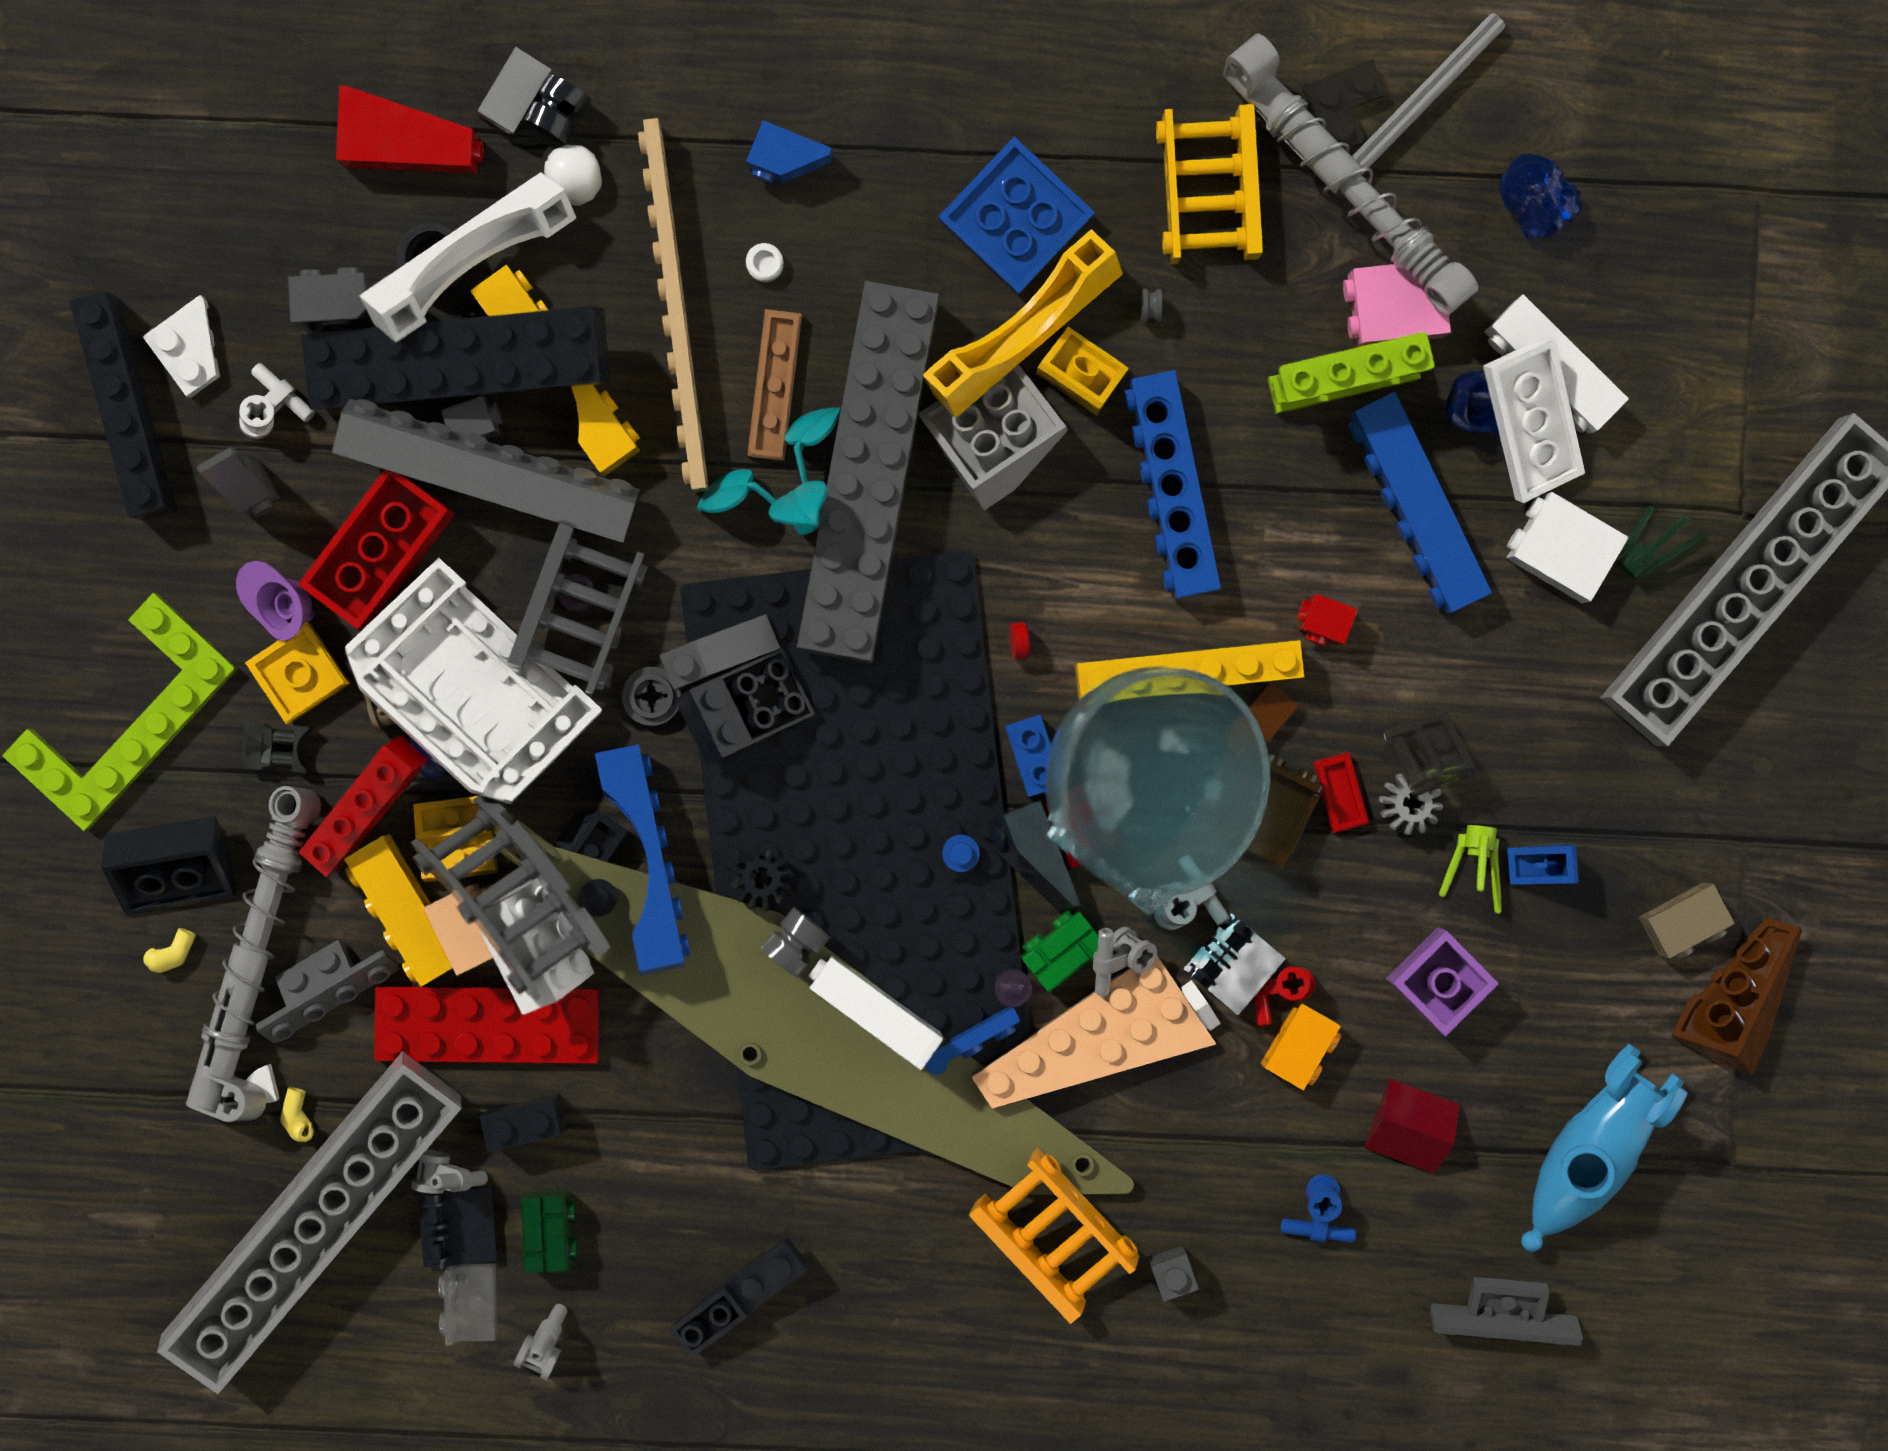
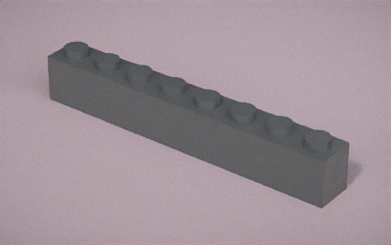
M349 399L341 412L332 453L622 543L624 542L640 490L621 479L608 480L596 476L593 471L586 468L573 469L563 466L551 457H534L525 454L518 447L512 445L499 446L487 442L484 437L477 434L464 435L454 432L442 423L422 422L414 419L409 413L403 411L390 412L378 408L373 402L364 399Z

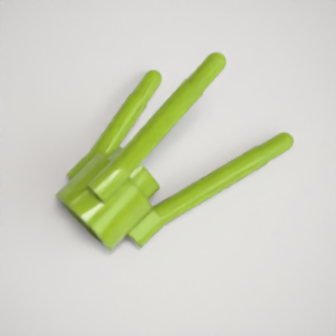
M1467 825L1466 834L1458 835L1457 848L1439 891L1441 897L1446 896L1464 850L1468 848L1467 855L1478 857L1477 890L1480 892L1484 890L1487 858H1490L1494 911L1496 914L1502 912L1498 859L1500 839H1496V828Z

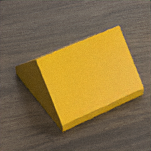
M1067 327L1039 364L1036 375L1097 416L1129 368L1070 327Z

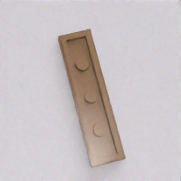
M765 309L748 457L785 462L787 447L785 434L788 432L802 323L801 313Z

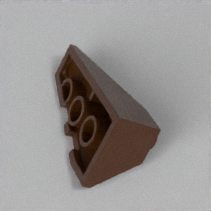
M1765 918L1736 949L1737 955L1723 970L1718 969L1711 976L1713 981L1699 996L1695 993L1686 1003L1671 1035L1720 1065L1753 1075L1771 1034L1802 933L1801 928Z

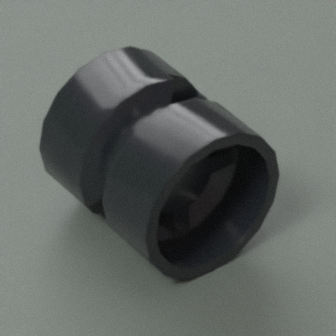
M548 74L539 90L542 99L532 103L523 120L542 135L559 144L566 145L576 128L573 119L582 117L591 99L571 83L555 75Z

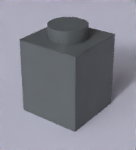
M483 395L440 410L445 425L451 431L464 435L477 434L486 440L501 435L498 425L503 423L499 408L496 402L490 404L489 400Z
M1183 1246L1148 1257L1163 1302L1199 1290Z

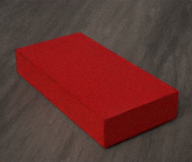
M1350 752L1312 762L1315 774L1320 778L1318 785L1324 788L1322 799L1332 833L1368 824L1369 819Z

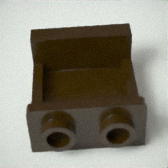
M1266 752L1264 758L1258 755L1254 756L1253 764L1216 835L1285 869L1324 788L1317 784L1320 778L1303 769H1299L1298 773L1295 774L1284 768L1286 761Z

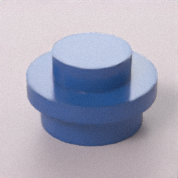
M955 835L949 838L944 844L942 851L945 864L957 872H965L972 869L978 862L980 854L977 843L967 835Z

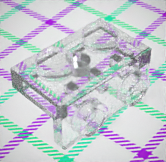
M496 1264L450 1265L444 1271V1275L439 1277L438 1282L439 1297L444 1298V1313L440 1314L439 1332L440 1335H445V1346H454L457 1341H495L497 1338Z

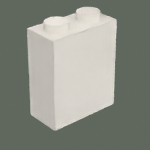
M1553 492L1543 495L1542 498L1537 496L1526 512V516L1530 518L1524 529L1518 528L1507 544L1511 551L1506 559L1581 603L1592 601L1629 537Z

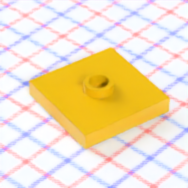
M310 622L302 624L299 633L293 639L278 640L245 662L285 724H291L351 684Z

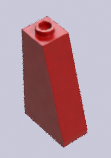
M339 85L336 160L344 168L477 174V163L483 162L484 146L483 141L478 140V136L473 129L349 86Z

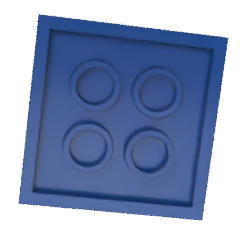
M1014 136L938 216V220L1019 296L1088 223L1095 212Z

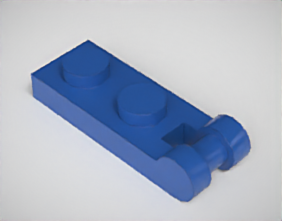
M1009 1006L940 1044L925 1064L926 1069L932 1074H941L946 1070L949 1060L960 1054L963 1059L971 1057L983 1049L981 1043L994 1036L996 1041H999L1015 1032L1014 1025L1020 1022V1019L1014 1008Z

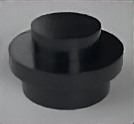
M594 879L587 882L581 889L579 896L581 907H585L592 916L600 917L607 915L616 906V889L610 882L603 879Z

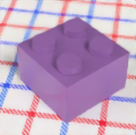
M1439 927L1386 978L1437 1032L1444 1036H1447L1499 984L1446 930Z

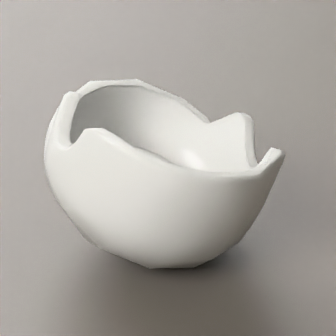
M570 144L556 148L548 155L544 166L545 176L565 190L570 204L580 206L593 200L602 185L600 166L595 155L582 145Z

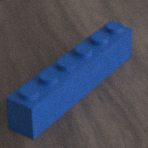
M1393 392L1350 414L1349 417L1352 421L1348 423L1350 433L1356 443L1362 442L1368 454L1364 457L1366 466L1373 477L1378 475L1384 487L1380 490L1382 499L1389 510L1394 508L1400 522L1396 523L1398 532L1405 543L1410 542L1416 554L1412 557L1413 563L1421 576H1427L1432 589L1428 590L1429 596L1436 609L1442 608L1444 614L1452 613L1491 594L1490 587L1396 393Z

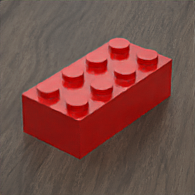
M384 469L298 585L356 629L363 630L385 609L456 513L407 476Z

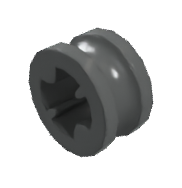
M1142 289V323L1147 322L1150 318L1155 319L1156 322H1161V289H1156L1154 293L1148 292L1147 289Z

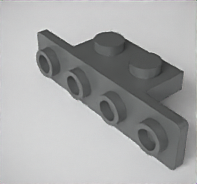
M338 939L275 977L286 1007L257 1023L256 1029L259 1034L272 1043L286 1040L295 1031L311 1022L322 1019L327 1012L337 1006L354 1000L359 993L374 984L387 980L391 974L400 969L399 964L384 950H380L354 966L345 944Z
M1473 1277L1467 1306L1432 1303L1430 1307L1433 1330L1436 1333L1476 1336L1486 1339L1499 1338L1522 1342L1555 1343L1558 1345L1580 1346L1583 1341L1581 1328L1576 1316L1545 1313L1550 1294L1547 1283Z

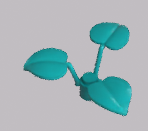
M824 408L809 412L795 420L788 428V432L785 434V441L789 445H795L794 452L802 484L794 491H790L787 495L776 500L759 484L752 482L754 473L751 470H734L719 477L709 486V490L704 492L697 508L699 513L701 511L707 513L727 511L741 503L749 491H755L771 504L769 515L772 520L793 525L796 532L800 535L816 530L820 526V510L827 497L828 488L822 481L809 482L802 450L804 446L816 445L829 435L840 418L841 408Z

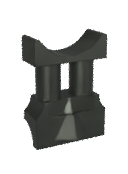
M245 722L242 769L265 770L269 766L292 767V772L310 773L311 770L303 761L301 747L305 737L314 728L295 726L294 730L274 729L268 724ZM276 744L293 745V752L275 751Z

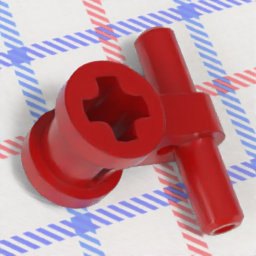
M1288 967L1279 973L1277 979H1270L1254 998L1257 1025L1266 1026L1272 1023L1268 995L1280 994L1288 1000H1305L1313 994L1316 985L1313 974L1302 967ZM1294 974L1296 978L1303 979L1304 986L1298 987V994L1295 989L1288 986V981L1294 980Z

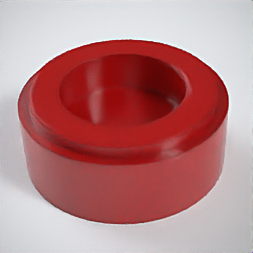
M1024 622L1010 623L1009 640L1013 660L1027 659L1030 654L1028 627Z

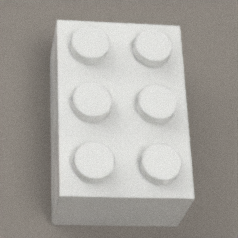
M536 878L533 881L529 880L522 883L482 912L497 932L500 933L546 900L545 896L549 893ZM555 912L508 945V947L524 969L569 937V931L573 927L563 913L558 915ZM479 929L522 1015L557 1002L594 974L588 956L583 950L578 948L532 981L542 996L540 999L535 1001L525 992L519 995L506 977L511 972Z

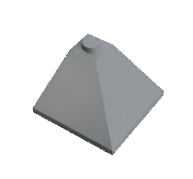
M1019 364L957 418L939 401H936L918 414L983 510H986L1013 492L1068 431L1065 424Z

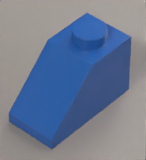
M763 120L746 163L748 169L753 171L751 175L754 178L768 184H772L773 180L785 183L830 164L833 152L832 148Z

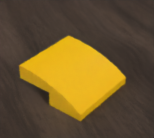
M478 796L413 804L416 838L429 850L476 818L475 814L479 812V809L473 799ZM483 831L445 857L441 862L449 870L494 838V831ZM497 855L465 877L498 873ZM421 871V877L424 882L439 881L431 873L424 875Z

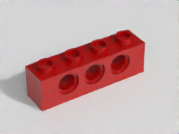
M402 736L385 744L298 853L325 877L346 864L344 858L356 852L429 760Z

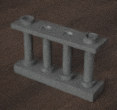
M559 523L508 658L507 666L522 671L525 663L532 665L535 662L588 681L585 694L592 697L595 688L601 691L604 688L610 671L604 668L606 658L634 585L641 587L648 566L642 564L644 554L638 551L633 564L579 545L577 544L578 540L572 538L574 528ZM574 558L627 578L620 599L565 579V574L559 573L563 560L571 561ZM560 592L614 612L608 632L605 633L551 613L552 609L546 607L551 593L558 595ZM548 627L602 647L595 667L593 668L538 648L539 644L533 642L537 629L545 630Z

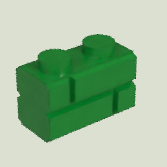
M1069 910L1065 911L1051 923L1055 928L1045 937L1038 933L1022 946L1026 952L1021 955V959L1048 993L1092 960L1094 953L1098 951L1099 936L1078 910L1074 914H1071Z

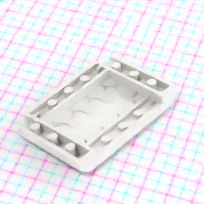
M438 558L345 646V652L359 690L471 793L511 804L601 714L602 709L576 684L574 686L570 685L552 668L535 662L532 665L525 663L522 671L508 667L507 661L517 634L465 587L466 582Z

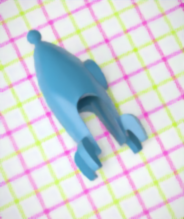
M1628 1044L1615 1057L1606 1070L1605 1082L1607 1086L1580 1113L1567 1122L1553 1142L1540 1168L1532 1206V1223L1534 1227L1532 1231L1526 1232L1521 1238V1244L1525 1250L1529 1252L1538 1251L1543 1245L1542 1238L1545 1235L1556 1234L1577 1225L1602 1209L1623 1187L1636 1169L1638 1158L1646 1146L1654 1127L1659 1128L1668 1125L1682 1106L1687 1096V1092L1681 1088L1684 1084L1682 1079L1675 1074H1671L1661 1089L1637 1073V1070L1643 1063V1061L1637 1058L1641 1051L1631 1044Z

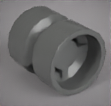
M793 907L781 922L782 931H774L761 946V949L787 972L798 978L811 962L809 958L810 953H818L831 937L805 914Z

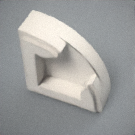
M1192 980L1181 987V992L1193 1007L1206 1029L1211 1031L1221 1024Z
M271 1064L257 1069L247 1078V1081L262 1088L266 1096V1104L280 1099Z

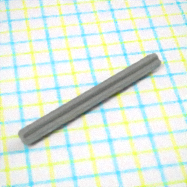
M1490 14L1358 149L1352 157L1362 168H1369L1505 28V23L1498 15Z

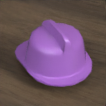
M260 561L246 563L239 570L236 578V590L241 603L276 639L283 641L293 639L299 633L302 624L312 620L315 616V612L312 610L310 594L298 585L299 581L285 579L273 567Z

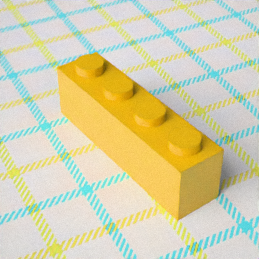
M391 835L381 836L344 858L348 865L345 868V872L349 880L355 887L360 886L367 897L364 900L367 910L374 919L380 918L386 929L383 932L386 942L392 950L396 951L398 949L405 960L402 967L408 978L413 983L417 981L420 987L453 969L423 909L430 905L431 902Z

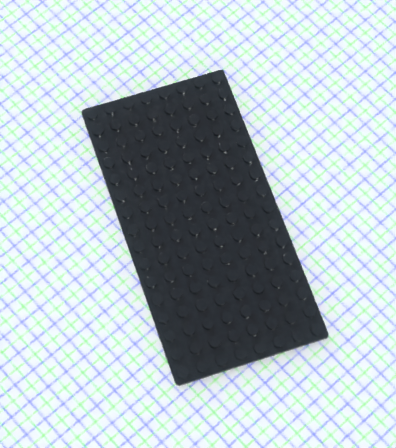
M969 551L891 560L872 664L798 650L797 644L811 569L683 585L681 587V600L687 644L767 614L780 648L784 649L815 715L709 766H706L700 753L716 894L737 900V895L745 888L731 889L730 882L742 879V877L731 873L732 867H739L743 870L746 868L740 862L739 856L744 854L750 862L755 861L752 849L758 848L760 859L765 860L767 850L773 849L774 857L771 862L774 864L779 858L785 857L787 862L778 871L792 870L793 876L789 879L780 880V882L791 885L792 890L791 892H784L778 889L777 892L784 899L782 905L776 903L773 897L768 898L771 905L770 910L779 912L786 917L793 907L797 908L831 937L824 945L826 948L900 1004L939 1030L948 1040L1009 1006L1014 1008L1020 1019V1022L1014 1025L1016 1031L999 1041H996L993 1036L982 1042L983 1049L971 1056L985 1067L1030 1036L1010 864L1000 855L998 848L991 841L990 827L987 822L991 818L1004 814L973 554ZM756 658V659L751 660V661H749V662H747V663H744V664L739 665V666H737V667H734V668H732V669H730V670H727V671L722 672V673H720V674H717V675H715V676H713V677H710V678L705 679V680H703V681H700V682H698V683H696V684H693V685H692V688H695V687H697V686H699V685H701V684H703V683H706V682H708V681H710V680H712V679H715V678H717V677H719V676H721V675H723V674H726V673H728V672H730V671H732V670H735V669H737V668H739V667H741V666H743V665H746V664H748V663H750V662H752V661H755V660H757V659H759V658ZM955 835H967L979 847L978 862L972 869L965 872H957L950 869L943 860L942 851L944 844ZM759 870V875L755 872L751 877L756 882L757 889H764V884L768 887L772 880L768 879L767 871ZM749 895L743 902L749 904L752 897ZM758 899L757 906L763 908V900ZM747 1047L743 1051L745 1058L749 1060L755 1059L758 1055L753 1047ZM737 1067L748 1166L752 1170L924 1150L755 1079ZM1037 1096L1027 1098L1039 1108Z

